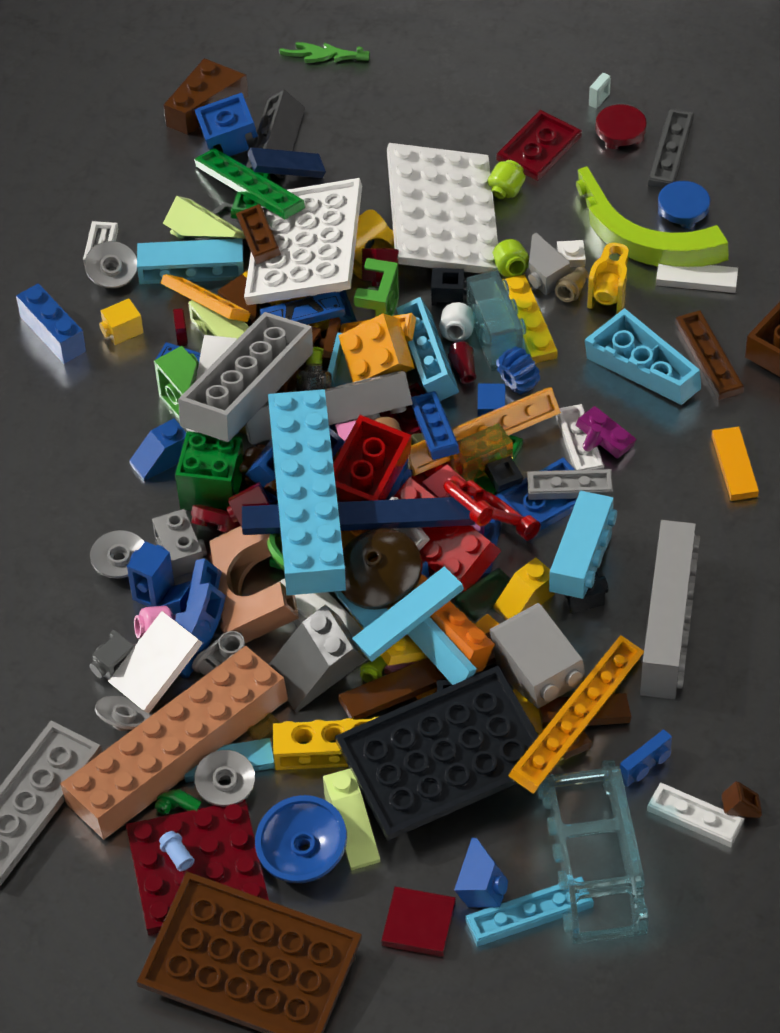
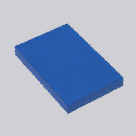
M563 457L540 471L575 469ZM527 478L523 479L521 484L507 488L495 495L523 517L531 515L541 524L539 531L570 515L577 498L528 500Z

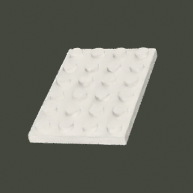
M389 143L387 147L394 247L399 249L398 264L428 268L464 269V272L499 275L492 253L498 244L493 193L491 192L492 187L487 183L490 176L488 155Z
M360 178L287 190L304 200L305 209L285 220L261 206L281 255L256 265L251 253L244 294L247 305L351 289L362 193Z

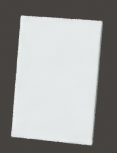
M161 611L108 682L149 714L203 643Z

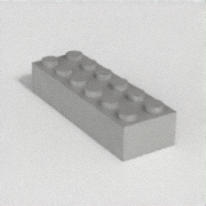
M264 312L178 399L180 426L229 442L268 401V394L276 393L313 354L312 326Z
M661 520L642 664L640 696L675 700L677 688L683 689L700 536L695 535L696 523Z

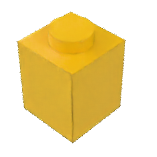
M129 298L100 310L102 322L99 323L100 329L105 337H110L114 345L144 333L141 315Z

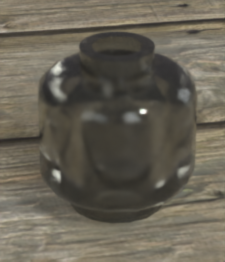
M306 364V369L300 370L296 375V392L332 387V374L330 371L322 369V364Z

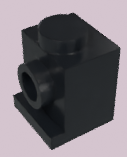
M432 268L431 306H437V302L463 303L464 296H469V280H464V269Z
M596 571L593 587L588 588L583 599L564 595L571 613L605 605V593L609 591L605 576L599 577Z

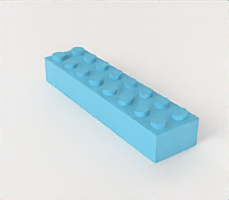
M325 389L268 394L286 594L288 596L345 591V565Z

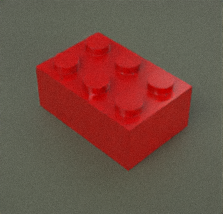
M359 415L333 463L337 502L386 500L411 453V435Z

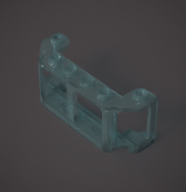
M612 759L601 761V769L555 775L550 773L537 789L538 799L543 801L544 810L550 809L551 817H547L549 836H555L556 844H552L555 863L560 862L562 871H558V882L560 890H566L568 899V914L562 915L565 933L571 934L572 944L646 935L648 929V909L644 901V874L621 769L619 766L616 767L615 761ZM602 782L603 790H606V795L609 794L614 818L564 824L561 820L555 787ZM617 832L626 876L585 882L575 881L566 840L574 837ZM622 893L630 894L631 926L579 932L577 902L580 899Z

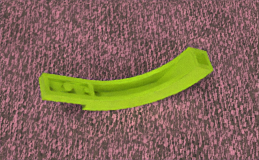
M588 166L578 169L579 180L576 181V187L581 196L584 195L586 198L590 226L606 244L620 243L627 246L629 258L654 266L663 264L680 267L708 266L729 260L728 241L718 225L683 233L660 232L641 227L624 218L611 206Z

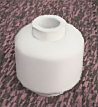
M460 302L447 305L442 311L439 323L442 336L452 342L467 340L472 335L474 329V311L468 305Z

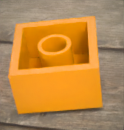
M381 314L338 335L352 382L400 370L407 372L415 368L399 318Z

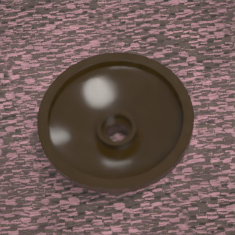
M373 529L356 536L343 549L346 590L341 592L346 599L361 608L375 610L394 606L411 593L420 580L422 558L418 547L410 537L394 529ZM378 557L375 562H370L372 558Z

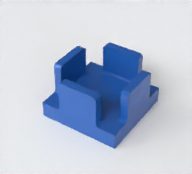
M242 93L194 109L209 151L214 148V145L221 144L223 153L230 157L249 149L245 138L247 133L251 132L253 138L258 137L254 121Z

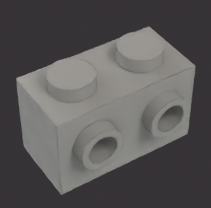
M185 509L152 519L154 535L158 545L163 546L170 552L174 578L193 572L195 561L203 559V556L207 555L203 540H197V526L191 523L192 518L188 519Z

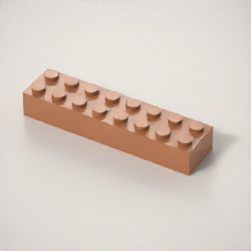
M244 646L60 783L67 806L104 840L157 800L161 793L169 791L185 778L184 775L196 767L204 757L217 751L223 745L232 743L286 702L288 696L284 677L251 649Z

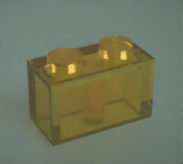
M500 423L458 440L460 453L450 456V465L466 482L475 480L486 475L484 471L486 464L507 456H511L513 459V442Z

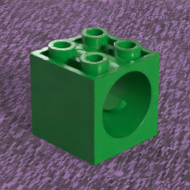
M186 432L175 474L181 510L191 511L193 505H204L227 511V507L230 506L229 498L240 493L244 477L239 471V465L244 459L242 437L234 436L229 442L199 432Z

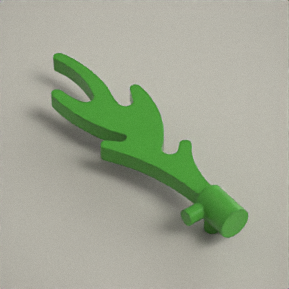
M296 42V48L302 50L279 49L281 55L304 57L305 63L321 62L334 57V62L346 59L370 60V51H363V48L360 46L357 47V52L339 49L327 43H324V48L309 43Z

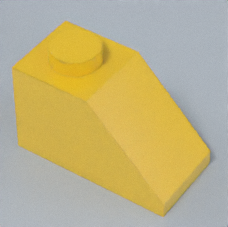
M538 558L532 559L514 573L494 604L493 609L507 620L537 603L540 605L545 603L555 595V593L549 592L550 569Z

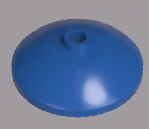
M310 795L293 796L274 805L261 819L255 836L256 853L263 867L275 878L289 883H306L325 876L339 863L347 844V829L339 811L328 801ZM303 845H310L309 849L305 851L300 850Z

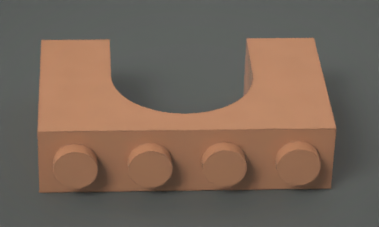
M239 526L209 541L211 548L209 558L211 563L222 571L218 590L224 593L226 598L221 614L223 621L221 623V630L223 634L228 631H237L244 637L245 643H248L299 619L295 595L287 596L286 587L281 582L253 595L242 596L241 588L246 574L254 565L270 557L271 554L267 546L270 534L243 535L242 526Z

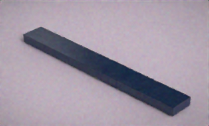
M453 497L337 502L341 531L475 525V522L470 519V511ZM278 505L242 506V534H281Z

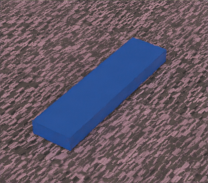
M436 391L411 397V407L432 460L460 453L458 443Z

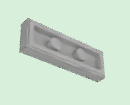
M612 469L527 472L528 500L574 499L578 497L580 491L613 497Z

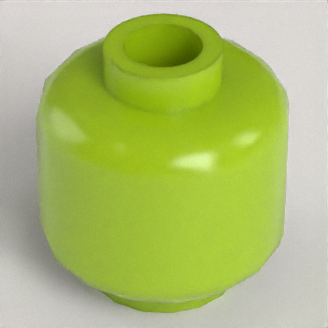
M512 160L497 163L487 181L488 185L492 187L491 192L493 196L502 200L504 198L516 197L525 182L524 169L520 164Z
M506 239L495 246L492 252L494 263L504 277L519 276L527 271L529 267V254L519 241Z

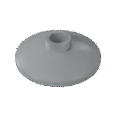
M106 241L95 245L88 252L85 258V271L90 280L98 286L119 288L128 284L136 275L137 258L132 249L127 245L116 241ZM109 267H113V268H115L116 270L109 271V270H107V269H108Z
M124 530L112 531L102 535L95 541L90 551L92 566L98 573L109 578L128 577L127 565L133 552L139 550L143 545V539L133 532Z
M106 696L99 699L95 705V712L98 717L120 731L133 730L153 715L152 710L148 714L128 697Z
M215 751L204 757L198 764L194 776L195 787L199 795L210 804L223 807L230 804H238L245 800L253 790L255 784L254 768L244 755L236 751ZM222 780H229L231 782L226 786L220 784Z

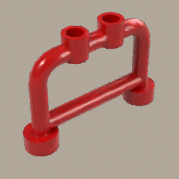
M453 475L443 485L444 490L470 511V519L479 526H485L492 519L516 526V533L527 541L533 539L540 530L541 524L531 515L523 517L507 503L490 492L485 491L473 480L465 482L459 476Z

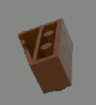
M204 58L165 102L166 126L187 135L198 129L200 124L194 109L239 93L243 94L244 99L247 98V75Z

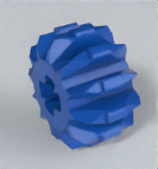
M515 346L512 349H508L496 360L497 371L500 373L501 379L504 380L506 386H509L514 393L521 395L528 392L540 381V371L535 365L536 362L532 360L531 355L527 354L523 348Z

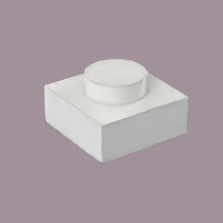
M583 240L557 241V251L570 262V267H585L586 258Z

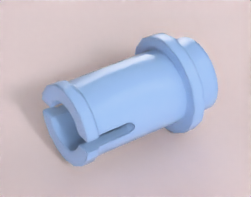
M169 831L160 838V849L162 852H167L177 870L180 872L187 870L193 865L195 859L181 842L182 836L179 833H175V831Z

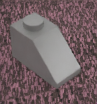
M534 233L531 241L528 280L534 288H538L544 295H547L555 290L559 279L570 273V262L538 233Z

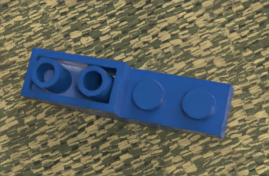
M205 558L195 561L186 612L176 613L175 618L179 625L203 643L179 674L182 678L190 676L193 672L192 664L194 659L200 652L208 648L218 626L226 595L218 590L222 571Z

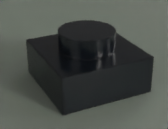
M511 456L488 463L484 469L497 492L521 484L524 478Z

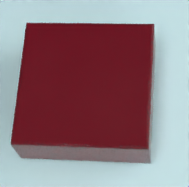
M182 308L173 309L177 346H187L188 339L184 310Z

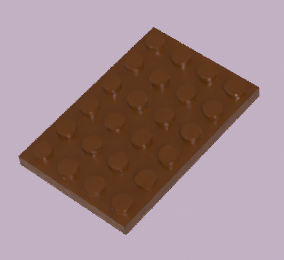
M186 872L139 975L137 986L262 1033H323L362 940V934Z

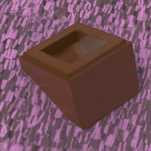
M735 781L722 793L725 814L760 818L762 816L759 794L742 783Z

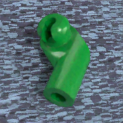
M176 789L161 793L157 797L158 801L155 803V809L163 815L168 814L171 809L179 806L187 811H197L202 802L183 790Z

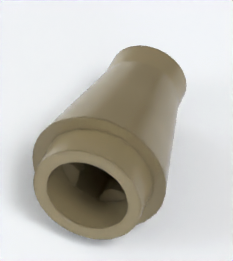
M577 267L574 271L559 279L555 288L557 297L564 302L578 299L586 280L589 278L588 271L583 267Z

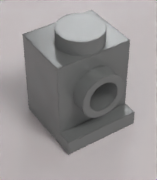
M112 630L110 632V640L99 645L92 654L93 662L90 664V669L97 677H104L106 680H109L134 648V645L118 632Z

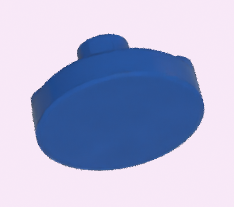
M672 182L666 185L658 196L659 216L673 223L680 224L681 227L686 229L693 228L695 223L702 220L710 209L709 193L701 185L694 182Z

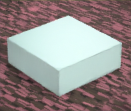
M602 73L590 86L589 106L597 109L610 95V75Z

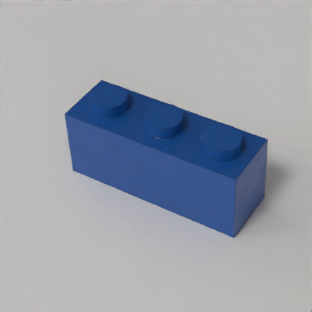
M39 283L16 295L20 317L63 364L86 352L83 330Z

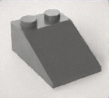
M326 604L298 626L269 664V666L284 677L288 701L296 712L367 660L363 652L354 644L353 636L341 617Z

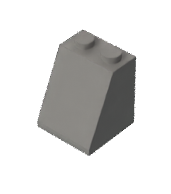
M539 603L490 629L491 640L495 644L493 650L496 665L500 667L508 683L537 709L576 688L586 678L583 659Z

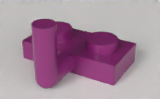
M596 406L579 417L576 426L587 434L583 443V449L587 452L601 445L618 459L631 449L637 440Z

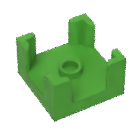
M366 258L365 270L383 272L384 274L379 287L369 285L367 289H356L354 305L375 310L376 317L381 314L394 316L399 301L398 263Z

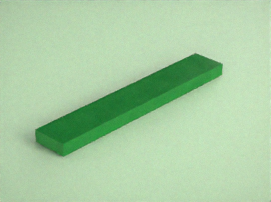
M215 148L194 159L196 167L284 220L305 209L303 199Z

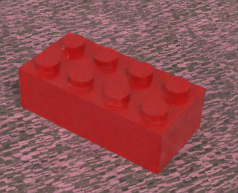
M411 477L406 480L394 495L398 499L436 498ZM471 525L422 527V530L430 539L419 551L422 561H426L428 566L435 572L446 567L462 583L464 587L462 593L464 595H467L502 551Z

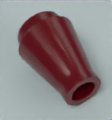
M465 341L454 343L448 349V359L459 375L461 382L464 384L471 383L477 378L475 374L474 349Z

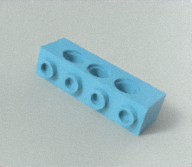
M418 297L397 307L398 315L413 313L416 317L413 340L408 341L426 391L428 393L436 391L440 401L459 393L433 316L422 298Z

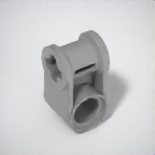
M237 631L225 632L206 650H203L196 656L192 669L196 673H202L204 676L245 646L244 637Z

